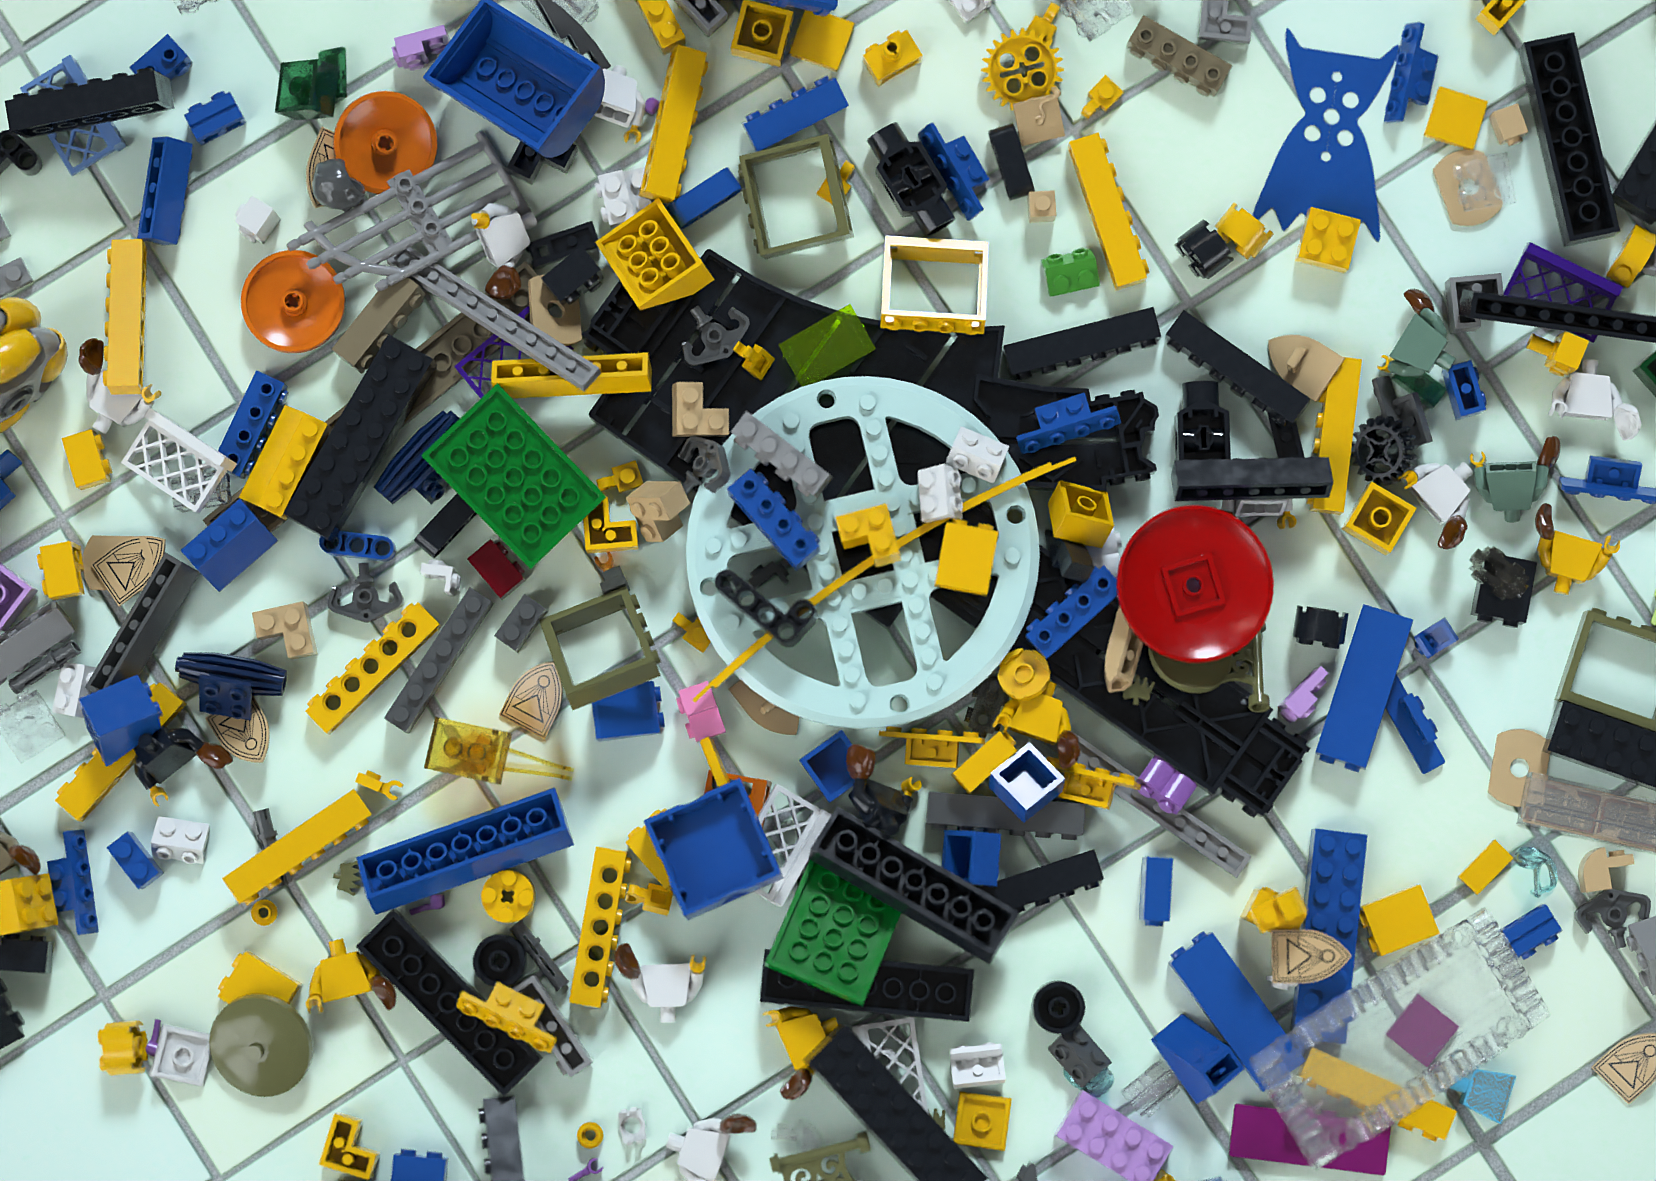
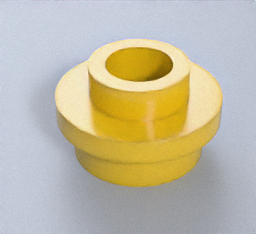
M259 900L251 909V917L258 925H270L277 918V907L270 900ZM263 907L268 909V916L265 918L259 914L260 909Z
M594 1122L584 1123L577 1132L578 1142L583 1147L589 1149L599 1146L604 1136L602 1128ZM588 1130L595 1132L593 1140L586 1138L585 1134Z

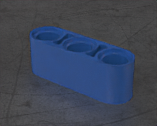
M726 167L674 200L667 206V210L682 230L736 196L743 188L731 170Z
M339 531L337 536L339 543L334 549H327V540L321 536L319 538L321 549L333 556L386 562L392 560L397 552L395 543L385 536ZM357 539L363 540V550L356 553L353 552L352 543ZM384 542L389 543V553L384 556L379 555L377 552L378 546Z

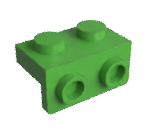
M1079 248L1069 254H1052L1047 259L1041 260L1050 297L1100 286L1096 257L1091 249Z

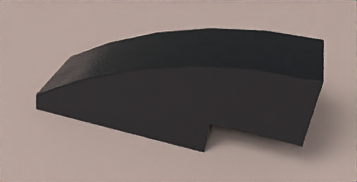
M1046 529L1044 533L1053 567L1060 568L1062 577L1085 583L1095 569L1087 548L1081 543L1054 537L1053 530Z

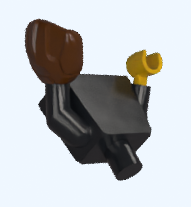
M161 726L152 735H141L138 739V745L134 747V751L137 754V757L134 759V772L145 789L151 791L150 797L156 806H159L156 800L158 795H164L168 801L165 790L162 787H157L156 784L164 782L196 755L203 763L215 769H222L233 762V757L222 746L216 743L203 742L187 728L170 729Z
M853 744L848 748L846 755L848 772L852 779H854L853 790L848 794V797L867 825L883 830L887 836H894L899 832L900 827L906 823L913 802L911 796L914 792L921 789L922 783L918 780L912 785V776L901 783V789L904 793L902 795L899 790L868 779L874 772L875 752L860 744Z

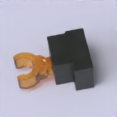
M607 552L609 559L606 563H601L598 557L595 556L594 559L597 567L603 570L601 573L604 582L599 583L603 594L627 586L628 591H630L620 565L612 567L614 564L612 554Z

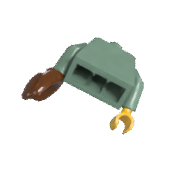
M1408 289L1404 292V297L1417 314L1413 316L1389 355L1390 357L1386 355L1381 356V358L1386 359V365L1384 367L1377 366V368L1386 373H1394L1403 377L1421 376L1425 372L1430 373L1435 364L1449 371L1456 358L1443 351L1448 344L1446 339L1447 330L1440 316L1434 312V306L1430 297L1419 289Z
M1556 436L1546 438L1537 463L1536 461L1486 463L1487 458L1482 451V460L1474 462V455L1471 453L1470 461L1476 467L1473 470L1476 489L1487 503H1492L1495 511H1504L1506 522L1515 523L1520 521V510L1531 509L1532 502L1538 501L1546 489L1548 471L1557 462L1560 455L1561 446L1559 438Z

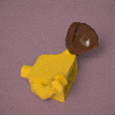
M1542 504L1536 513L1535 527L1540 535L1537 552L1541 565L1545 568V573L1557 577L1554 592L1569 595L1572 582L1582 584L1586 580H1592L1605 568L1612 554L1620 549V540H1618L1615 546L1608 544L1611 540L1610 535L1605 538L1604 548H1602L1601 543L1554 530L1551 504Z
M1049 681L1044 692L1031 700H1017L1014 698L1009 700L994 721V728L997 724H1002L1005 728L1003 733L1010 730L1050 745H1054L1057 741L1060 767L1070 768L1077 762L1080 756L1079 739L1076 734L1071 732L1068 712L1062 707L1063 701L1052 698L1056 683Z
M344 939L328 942L331 958L320 960V964L315 967L310 981L309 998L306 1001L309 1014H311L310 1010L315 1005L318 1006L319 1013L323 1012L321 1000L325 1003L374 991L387 1010L395 1007L397 997L394 986L388 979L381 976L380 971L363 954H360L359 951L347 953Z
M789 1006L778 1010L765 1011L763 1016L770 1015L772 1018L771 1023L765 1026H776L795 1071L798 1070L780 1089V1094L787 1100L797 1099L806 1093L812 1083V1076L815 1074L803 1059L839 1024L835 1016L820 1022L817 1013H812L808 1008Z

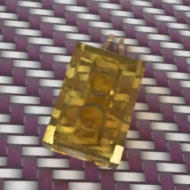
M435 717L424 764L425 769L501 785L504 771L555 777L572 781L573 778L550 772L505 767L508 754L570 772H574L575 769L509 748L512 733Z

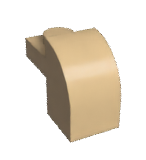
M1605 847L1589 851L1582 858L1578 868L1581 893L1612 889L1609 868L1634 864L1633 854H1625L1624 850L1608 852L1609 857H1607Z

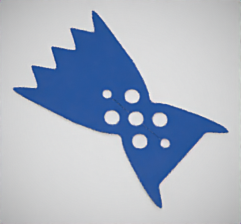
M1286 28L1285 43L1288 61L1298 98L1305 109V115L1296 123L1278 151L1252 216L1258 220L1269 209L1273 208L1282 230L1285 231L1299 214L1303 213L1306 217L1310 207L1360 219L1361 222L1366 224L1375 240L1379 242L1380 221L1374 170L1366 139L1358 125V118L1370 107L1389 75L1399 52V44L1377 59L1303 48L1299 45L1290 29ZM1335 72H1339L1342 75V79L1338 82L1332 79V75ZM1315 87L1322 88L1326 93L1325 100L1321 103H1315L1310 98V91ZM1353 92L1358 96L1359 102L1356 107L1348 108L1343 104V96L1346 93ZM1333 108L1339 113V121L1336 124L1330 125L1325 122L1323 115L1326 110ZM1310 125L1317 126L1320 130L1321 135L1316 141H1309L1305 137V129ZM1347 130L1352 133L1353 141L1350 145L1342 146L1338 143L1337 136L1340 131ZM1327 151L1330 153L1331 158L1329 161L1321 159L1323 152Z

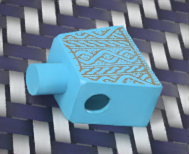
M1470 1068L1467 1078L1453 1074L1449 1083V1089L1462 1093L1459 1100L1460 1104L1491 1121L1502 1124L1517 1076Z

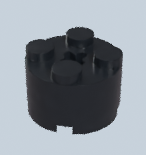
M1204 219L1178 237V242L1174 246L1182 257L1186 255L1191 262L1189 268L1197 278L1201 276L1203 279H1210L1234 261V258L1228 257L1231 251L1215 229L1210 232L1206 228L1209 223Z
M1297 605L1292 636L1296 637V642L1300 644L1313 645L1314 641H1320L1323 647L1339 649L1340 644L1345 642L1349 613L1342 612V617H1340L1339 612L1335 610L1307 606L1306 611H1303V606Z
M505 934L492 935L482 940L473 956V968L476 975L484 983L495 987L497 982L505 986L516 983L524 975L528 964L527 952H525L522 944L515 937ZM498 953L502 957L507 958V962L503 963V968L498 964H494V960L498 958Z
M1050 981L1043 984L1034 993L1031 1002V1012L1036 1023L1042 1029L1054 1034H1065L1076 1029L1081 1023L1086 1010L1085 1000L1081 992L1072 984L1064 981ZM1056 1000L1059 1003L1065 1004V1007L1061 1009V1014L1051 1009V1007L1055 1006L1054 1001Z

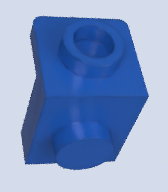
M1445 617L1414 636L1417 650L1421 655L1425 654L1427 659L1459 640Z

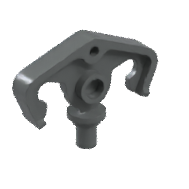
M699 305L693 308L690 312L697 320V330L701 327L703 328L701 339L705 349L700 356H694L692 354L693 346L689 342H682L681 347L686 363L691 366H697L728 358L750 325L748 317L734 307H731L728 315L730 319L739 321V327L727 331L721 324L711 323L710 321L713 317L705 315Z
M691 436L686 440L678 457L690 463L697 447L699 456L694 460L693 472L689 470L686 472L687 479L682 484L686 495H688L694 486L702 485L703 482L699 477L709 478L718 470V475L704 484L706 489L716 493L730 479V469L725 448L715 441Z
M358 563L359 576H357L355 583L360 585L355 588L351 603L344 606L338 604L337 600L342 596L341 589L336 586L332 587L328 599V608L332 612L365 623H370L399 609L404 603L403 595L395 581L389 585V592L394 595L393 601L388 603L379 600L377 590L370 585V583L374 582V579L369 575V563Z
M1607 889L1577 908L1575 919L1583 932L1588 934L1593 928L1592 923L1586 920V914L1588 912L1600 913L1602 921L1612 928L1607 931L1608 934L1614 937L1616 949L1626 947L1624 934L1627 927H1622L1627 919V906L1638 902L1641 905L1638 916L1639 919L1644 920L1649 918L1651 900L1644 894Z

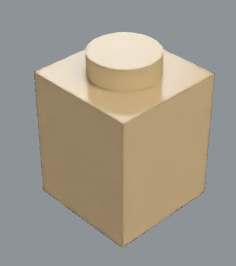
M1518 103L1496 110L1489 116L1499 146L1505 143L1508 146L1516 145L1522 142V138L1528 133Z
M1055 190L1029 192L1027 197L1029 223L1055 221L1057 216Z

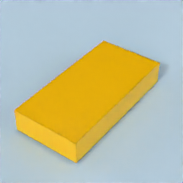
M710 737L701 739L700 744L717 787L729 783L730 780L714 740Z
M1493 840L1457 877L1475 895H1478L1505 868L1513 857L1496 840Z

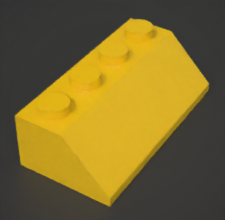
M285 405L239 498L286 520L287 517L283 513L324 445L332 427L328 423L305 412Z

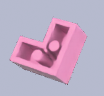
M708 681L679 690L680 697L675 698L680 713H686L690 722L685 724L689 738L695 737L697 743L706 737L712 738L726 733L711 688L696 703L692 701L709 684Z

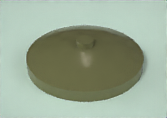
M250 994L239 997L230 1002L217 1015L211 1027L209 1048L212 1060L222 1077L233 1087L244 1093L259 1097L283 1094L296 1086L310 1067L313 1057V1042L310 1030L302 1016L291 1005L279 998L265 994Z

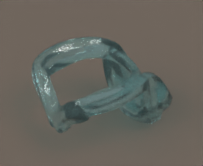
M1529 846L1520 847L1515 852L1514 862L1516 865L1533 870L1534 889L1530 890V894L1540 898L1542 893L1555 888L1558 880L1557 867L1549 855ZM1542 865L1547 866L1550 877V885L1544 887L1541 886L1539 878Z
M1107 1067L1093 1081L1080 1088L1067 1071L1063 1070V1074L1070 1084L1080 1090L1082 1089L1095 1098L1108 1092L1114 1082V1076Z

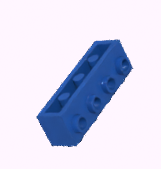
M828 75L814 81L815 86L806 91L805 87H802L791 93L793 98L783 102L782 98L768 105L769 110L761 114L757 110L745 116L747 121L743 122L742 125L756 152L761 151L848 107L849 104L836 78L832 77L829 79Z
M168 136L154 137L152 139L137 239H143L159 245H177L181 233L182 213L185 207L184 198L188 186L189 166L192 161V143Z
M257 370L218 449L220 453L237 463L232 472L228 470L227 472L243 480L246 475L249 476L256 463L253 459L257 451L261 452L265 446L267 438L264 436L268 428L272 429L276 423L278 415L275 413L279 405H284L289 395V392L286 391L288 386L285 383Z
M749 469L727 488L728 495L797 572L820 552L818 543L821 541L812 530L807 532L802 527L803 520L794 510L792 512L787 510L784 506L786 501L777 491L771 492L767 487L769 482L760 472L756 474L752 469Z
M1104 565L1100 569L1095 566V569L1085 583L1080 587L1077 583L1065 593L1068 598L1061 604L1058 601L1054 602L1046 610L1048 615L1042 621L1037 618L1026 628L1028 630L1025 636L1026 639L1046 660L1117 597L1116 578Z

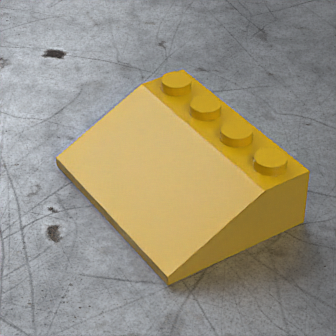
M659 198L595 242L640 310L693 295L715 280Z

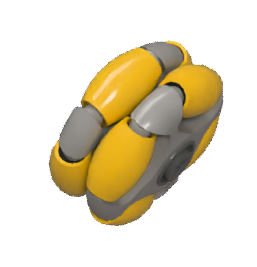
M18 297L0 299V434L21 419L29 408L30 402L33 401L35 403L41 398L51 385L52 380L62 373L68 357L67 343L62 334L53 328H42L39 309L30 301Z

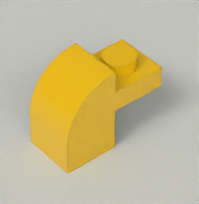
M1635 224L1623 242L1620 253L1608 269L1606 276L1629 288L1653 252L1656 245V235Z
M1296 886L1249 909L1260 933H1264L1308 911Z

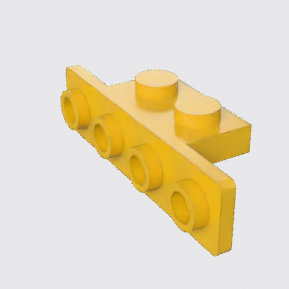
M890 726L886 727V731H879V736L906 738L905 764L958 768L959 742L985 744V739L979 738V733L963 732V737L953 736V731L937 730V735L927 734V729L912 728L911 733L901 732L902 727Z
M1049 756L1046 758L1058 772L1064 773L1063 791L1058 795L1060 799L1110 810L1116 785L1136 790L1141 788V785L1134 781L1135 777L1128 774L1120 773L1119 777L1110 775L1111 771L1102 768H1095V771L1086 770V766L1080 763H1075L1070 768H1061L1059 759Z
M499 982L496 983L487 1002L466 992H462L459 996L456 1006L466 1015L476 1016L484 1020L490 1027H498L508 1032L511 1037L518 1040L522 1039L532 1044L539 1051L552 1052L557 1038L534 1027L545 1005Z

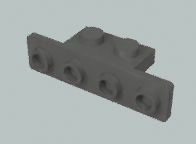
M1389 375L1372 379L1373 391L1381 409V416L1383 415L1385 418L1393 416L1394 421L1399 419L1403 421L1402 427H1411L1408 435L1414 434L1416 436L1412 440V445L1422 446L1433 442L1418 392L1397 399ZM1411 460L1414 466L1417 467V461Z

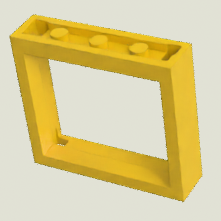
M885 236L880 328L890 330L906 329L917 332L939 331L941 333L957 332L969 335L984 334L988 242ZM892 259L979 264L977 315L889 310Z

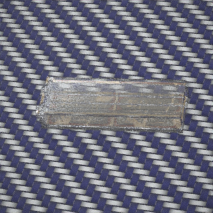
M1536 772L1527 773L1516 824L1656 855V800Z

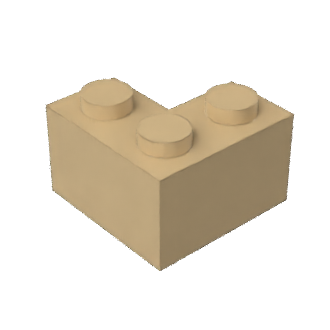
M676 382L672 384V437H725L729 435V409H703V382Z
M646 481L626 497L630 511L635 516L646 542H664L684 526L678 513L685 509L690 502L680 481Z
M301 601L252 612L258 639L265 640L283 636L288 658L292 660L318 654L307 603Z

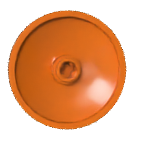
M376 91L357 98L342 112L334 130L333 149L335 158L345 161V169L349 177L362 183L366 191L380 194L390 189L387 181L399 173L410 170L412 175L415 176L432 167L437 152V135L430 116L418 102L401 93Z
M286 250L274 253L260 261L245 280L241 293L243 318L252 334L261 343L273 350L294 354L316 349L335 334L342 322L346 306L342 283L336 284L333 277L337 273L327 262L320 264L315 269L310 270L306 263L310 259L318 257L315 254L301 250Z

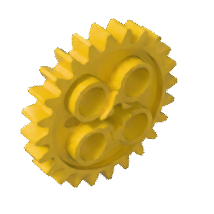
M1020 28L1019 35H1016L1015 31L1010 29V37L1001 33L1002 42L992 40L995 46L994 50L986 48L990 57L982 58V61L988 64L987 67L980 69L981 72H985L988 75L982 79V82L990 83L986 92L994 90L995 94L992 100L1001 97L1000 106L1003 107L1007 102H1010V110L1012 111L1014 110V103L1026 101L1034 97L1050 95L1051 87H1056L1054 85L1055 81H1063L1062 78L1057 76V72L1064 71V68L1057 67V63L1061 62L1063 58H1055L1054 56L1059 48L1050 49L1049 46L1053 40L1050 39L1043 42L1044 33L1035 37V29H1031L1028 35L1025 34L1024 28ZM1030 46L1035 47L1038 51V56L1034 61H1028L1025 57V50ZM1005 53L1013 57V64L1009 68H1004L1000 64V57ZM1021 62L1023 66L1044 62L1043 67L1026 71L1024 77H1022V74H1014L1004 78L1000 77V74L1003 72L1018 69ZM1036 71L1044 75V83L1040 86H1035L1031 81V77ZM1011 78L1017 79L1020 83V88L1015 93H1010L1006 87L1007 82Z

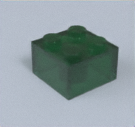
M320 59L281 62L275 113L294 120L334 117L340 67Z

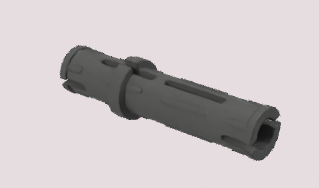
M71 639L59 649L49 651L42 660L18 676L8 681L9 687L18 695L50 672L63 668L67 661L81 653L79 645Z
M269 808L252 812L259 834L256 835L257 840H260L263 850L276 842V836L278 835L277 830L274 831ZM286 874L279 877L282 882L275 887L289 884Z
M520 920L509 929L522 944L525 952L529 954L540 971L553 985L556 992L570 982L539 943L541 941L540 938H535L523 920ZM524 935L527 937V939L530 941L533 947L537 950L538 954L534 951L532 946L524 938ZM540 957H542L543 960L547 963V965H548V966L550 967V969L553 971V973L555 974V976H554V975L551 973V971L547 968V966L544 964V962L541 960Z

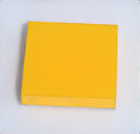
M805 10L789 55L837 72L855 23L831 14L823 17L813 14L812 11Z
M1439 86L1423 136L1463 149L1473 150L1488 101Z
M959 1091L953 1141L957 1145L1005 1151L1012 1098Z

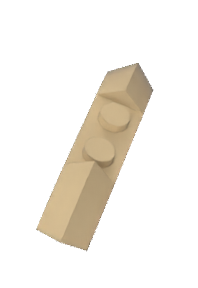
M1120 605L1116 613L1105 657V681L1109 693L1126 690L1132 685L1143 642L1127 624Z

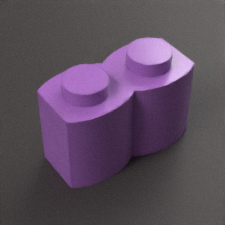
M1157 755L1151 759L1136 780L1141 785L1138 792L1142 796L1155 799L1163 811L1176 815L1198 786L1192 779L1177 771L1171 764Z

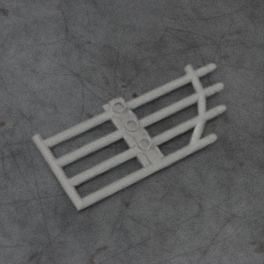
M484 130L475 134L478 142L415 176L412 175L410 170L399 173L387 181L390 189L318 227L312 220L306 222L303 226L308 232L300 235L297 239L291 240L286 246L289 251L300 248L301 245L304 246L315 240L325 252L306 263L310 270L319 267L320 264L336 259L350 266L344 272H340L333 277L336 284H341L362 272L387 276L386 279H382L374 285L379 292L477 241L479 237L476 230L452 241L445 228L483 209L487 204L494 203L510 194L517 205V208L514 210L520 216L532 210L508 173ZM482 151L486 153L492 164L426 198L419 184ZM496 172L498 173L504 186L439 220L432 206ZM395 197L403 211L336 246L325 236L328 232ZM408 219L416 230V233L363 261L345 253ZM421 241L429 252V255L404 268L379 264Z

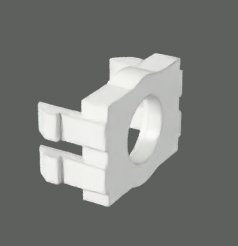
M638 1107L630 1108L631 1110L627 1108L621 1109L618 1112L619 1129L622 1134L623 1144L626 1143L627 1146L633 1145L634 1142L642 1144L647 1139L642 1109ZM629 1118H635L639 1121L640 1129L638 1132L632 1134L626 1131L625 1122Z

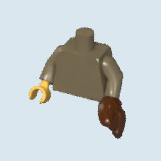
M0 831V875L18 864L27 868L34 875L39 874L41 864L36 852L27 846L20 845L16 838Z

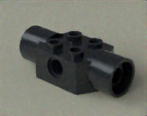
M898 122L885 126L867 139V143L879 161L876 167V175L902 217H913L925 238L936 234L955 221V216L943 198L947 184L921 141L909 142Z
M1216 381L1183 383V409L1174 416L1176 461L1183 459H1231L1229 411L1219 406V383Z

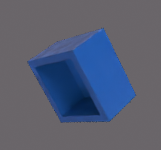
M842 729L799 760L829 803L852 788L854 779H852L848 772L846 763L847 750L853 744Z
M1028 743L991 772L988 787L1024 823L1062 793L1065 778Z
M944 830L942 867L972 885L997 886L1001 834Z

